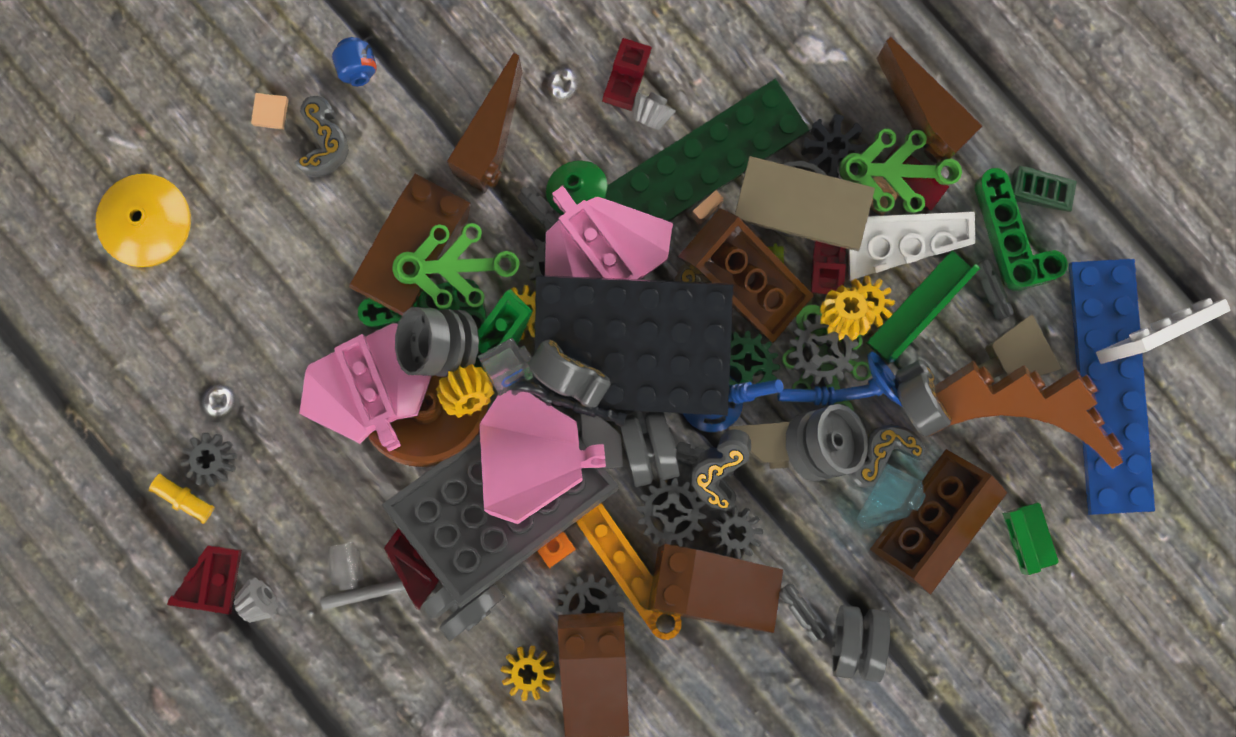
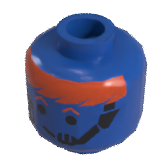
M357 37L341 40L332 53L337 76L344 83L355 87L363 86L369 82L370 78L377 71L371 46L366 41L360 40Z

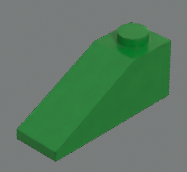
M510 289L505 292L478 330L479 344L474 366L475 368L482 367L488 377L499 374L514 354L533 312Z

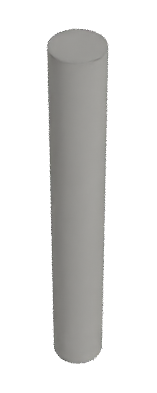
M400 579L321 597L320 602L322 609L325 610L405 591V588Z

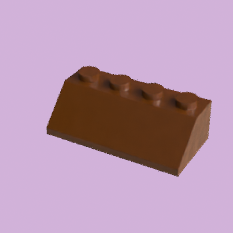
M946 449L870 550L909 581L931 595L1008 492L991 474Z

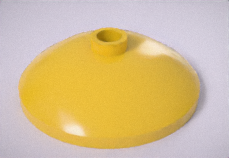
M135 174L117 181L105 192L96 212V231L104 249L118 261L134 267H152L171 259L185 244L191 227L190 208L182 192L168 180L152 174ZM141 212V219L134 222V213Z

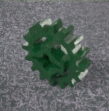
M747 330L741 338L737 332L732 333L731 349L738 347L736 355H731L730 375L734 380L730 378L729 389L735 384L752 382L753 376H759L760 374L763 376L758 383L777 380V377L772 373L777 372L780 369V365L774 364L772 361L778 356V353H770L768 351L772 343L767 342L763 345L761 343V334L752 339L750 331ZM742 360L745 361V366L750 367L748 371H745L744 365L739 364Z

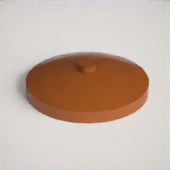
M434 375L431 376L418 416L398 419L390 423L399 439L400 447L389 452L386 446L384 447L381 444L376 430L368 438L379 452L395 462L414 467L436 466L441 461L462 451L480 434L479 424L488 412L489 404L483 405L482 411L477 410L471 416L465 414L458 418L456 415H448L437 397L438 393L436 390L440 385L439 380L446 376Z

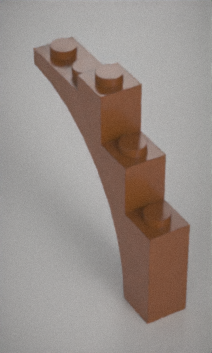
M972 361L935 385L936 396L952 419L950 425L974 418L1000 415L1027 417L1053 424L1077 436L1096 450L1112 469L1123 463L1120 451L1124 449L1113 432L1107 435L1102 428L1105 421L1094 407L1098 404L1094 394L1098 389L1088 375L1082 377L1077 369L1043 389L1046 385L1036 370L1030 373L1025 365L994 385H991L994 383V380L984 366L979 368Z

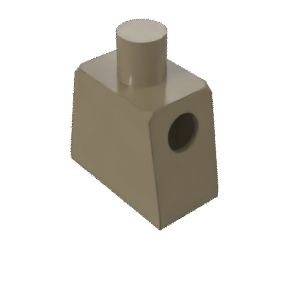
M1033 314L1019 321L987 345L985 350L990 359L978 365L979 368L984 366L993 379L998 376L1000 379H1003L1023 365L1027 367L1030 373L1036 370L1040 376L1061 369Z

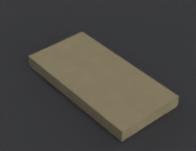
M750 156L735 215L744 223L859 251L875 188Z

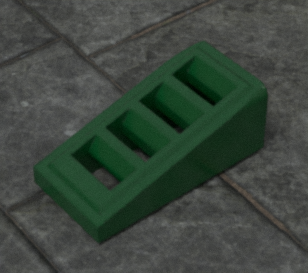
M1018 166L1014 169L1011 185L1017 202L1066 212L1072 211L1077 184L1076 180L1024 166ZM1026 179L1031 180L1029 193L1024 191ZM1038 181L1043 182L1040 196L1035 194ZM1049 184H1054L1052 199L1047 198ZM1061 186L1067 187L1064 202L1058 201Z

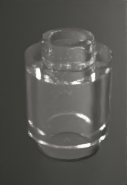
M355 543L329 547L330 555H327L332 586L339 585V591L358 588V581L364 580L360 553L359 550L355 549Z

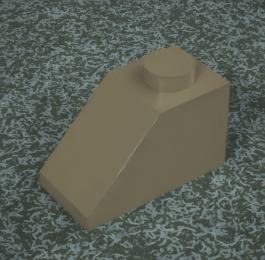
M790 422L730 426L727 428V431L736 429L749 435L751 439V451L749 453L761 464L769 463L770 469L789 468L790 461L786 450V432Z

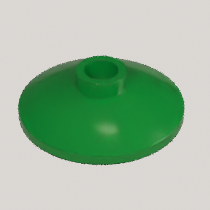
M583 160L568 162L556 169L550 176L546 185V197L550 206L557 213L563 215L565 213L553 201L554 196L552 193L563 186L577 205L583 200L588 201L595 197L605 199L608 190L607 179L602 169L592 162ZM579 181L576 185L570 186L572 183Z

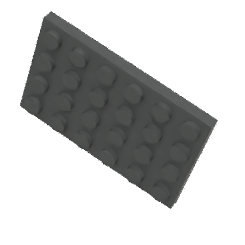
M479 434L462 451L441 461L384 502L382 506L458 606L462 608L618 491L619 487L603 467L582 468V481L519 524L489 515L484 511ZM579 439V449L585 450L587 447Z

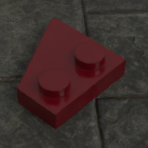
M398 528L385 545L384 551L414 607L420 610L440 581Z
M208 545L199 556L196 565L184 577V581L174 595H171L167 605L231 614L242 550Z

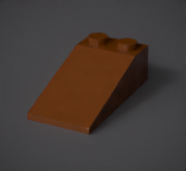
M892 37L885 42L876 59L913 130H921L925 133L927 141L924 146V153L934 163L951 159L981 129L982 125Z
M515 53L512 54L447 160L453 175L486 193L489 186L494 188L502 175L500 168L523 74L520 57Z
M415 173L398 198L353 277L349 288L403 315L404 312L414 306L423 289L416 283L404 284L395 278L392 271L395 258L403 252L414 253L429 237L430 229L435 225L441 224L448 228L450 233L449 239L443 244H438L425 261L439 260L455 242L462 228L467 223L471 203ZM441 228L435 229L434 238L438 241L443 240L445 237L444 230ZM411 262L403 264L404 273H413L414 265ZM426 274L430 279L433 274Z
M721 208L718 209L678 256L704 282L734 284L733 308L772 343L775 342L814 296L738 216Z
M663 544L658 547L648 611L774 633L783 569L701 550Z
M624 613L558 615V646L565 737L629 736Z

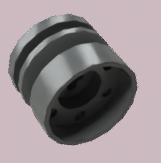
M411 307L404 312L398 322L395 334V351L397 361L406 374L447 377L448 371L454 372L459 366L466 368L468 365L475 364L479 336L476 323L469 313L463 310H437L435 308Z

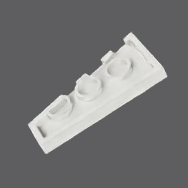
M975 212L868 216L860 250L848 249L849 280L851 281L896 266L975 244Z
M1211 298L1192 304L1193 310L1186 308L1171 314L1173 319L1165 318L1150 324V329L1144 328L1129 334V338L1097 351L1096 354L1099 362L1103 364L1147 352L1231 311L1226 299L1213 303Z

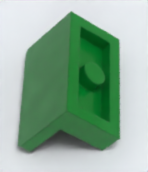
M1040 503L1030 504L1002 513L1021 574H1035L1041 572L1042 568L1058 564L1059 560Z

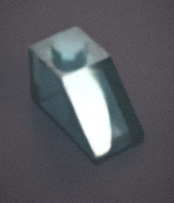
M887 464L856 519L859 527L866 530L909 517L912 510L917 511L924 501L926 494L923 493L922 481Z

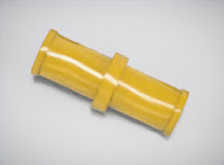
M161 473L155 477L148 490L171 503L174 510H182L202 524L206 523L215 508L213 505L191 493L192 490L187 486L182 488L164 477Z

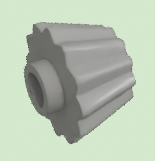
M637 92L633 118L646 126L660 130L676 110L666 105L668 99L654 92H650L649 96Z
M255 577L249 579L234 598L235 610L244 621L249 623L267 619L277 614L276 609L278 605L275 602L276 597L272 590L262 580L259 581Z

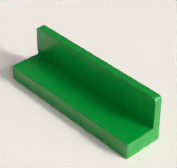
M953 250L950 251L891 317L873 334L866 344L888 364L894 362L977 273L980 267L977 264L970 267Z

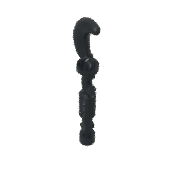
M518 381L511 387L512 395H517L519 392L532 393L540 396L548 406H552V403L557 406L564 405L565 409L572 408L574 412L593 418L598 416L606 421H615V424L619 426H624L627 414L621 412L616 414L612 410L600 409L598 406L594 408L583 406L579 400L574 401L557 396L555 391L550 389L548 392L541 384L534 381Z

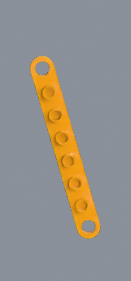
M600 503L576 521L577 525L651 632L662 640L674 638L682 627L680 616L671 615L675 620V626L670 632L664 633L657 629V618L663 613L648 611L653 576L603 504Z

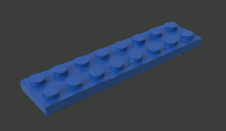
M1135 259L1071 262L1068 265L1077 371L1082 377L1088 375L1097 387L1098 391L1094 394L1098 404L1094 407L1105 421L1102 428L1107 435L1113 432L1124 448L1120 451L1123 463L1112 469L1096 450L1082 441L1088 515L1155 511L1143 355L1140 353L1100 364L1096 354L1097 351L1129 338V334L1140 330Z

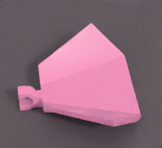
M563 186L552 193L554 196L553 201L565 214L560 216L559 220L546 232L545 275L641 280L668 260L673 227L672 222L601 197H595L588 201L583 200L577 205Z
M392 323L367 336L361 334L335 347V352L309 364L305 372L299 414L359 444L376 430L381 444L384 447L386 446L390 452L401 446L390 423L398 419L418 416L431 376L408 375L401 369L395 351V334L398 324Z
M512 385L502 388L479 424L484 511L489 515L519 524L582 481V468L606 467L604 444L591 445L585 450L579 449L577 421L554 407L546 405L544 401L528 392H519L517 395H512Z

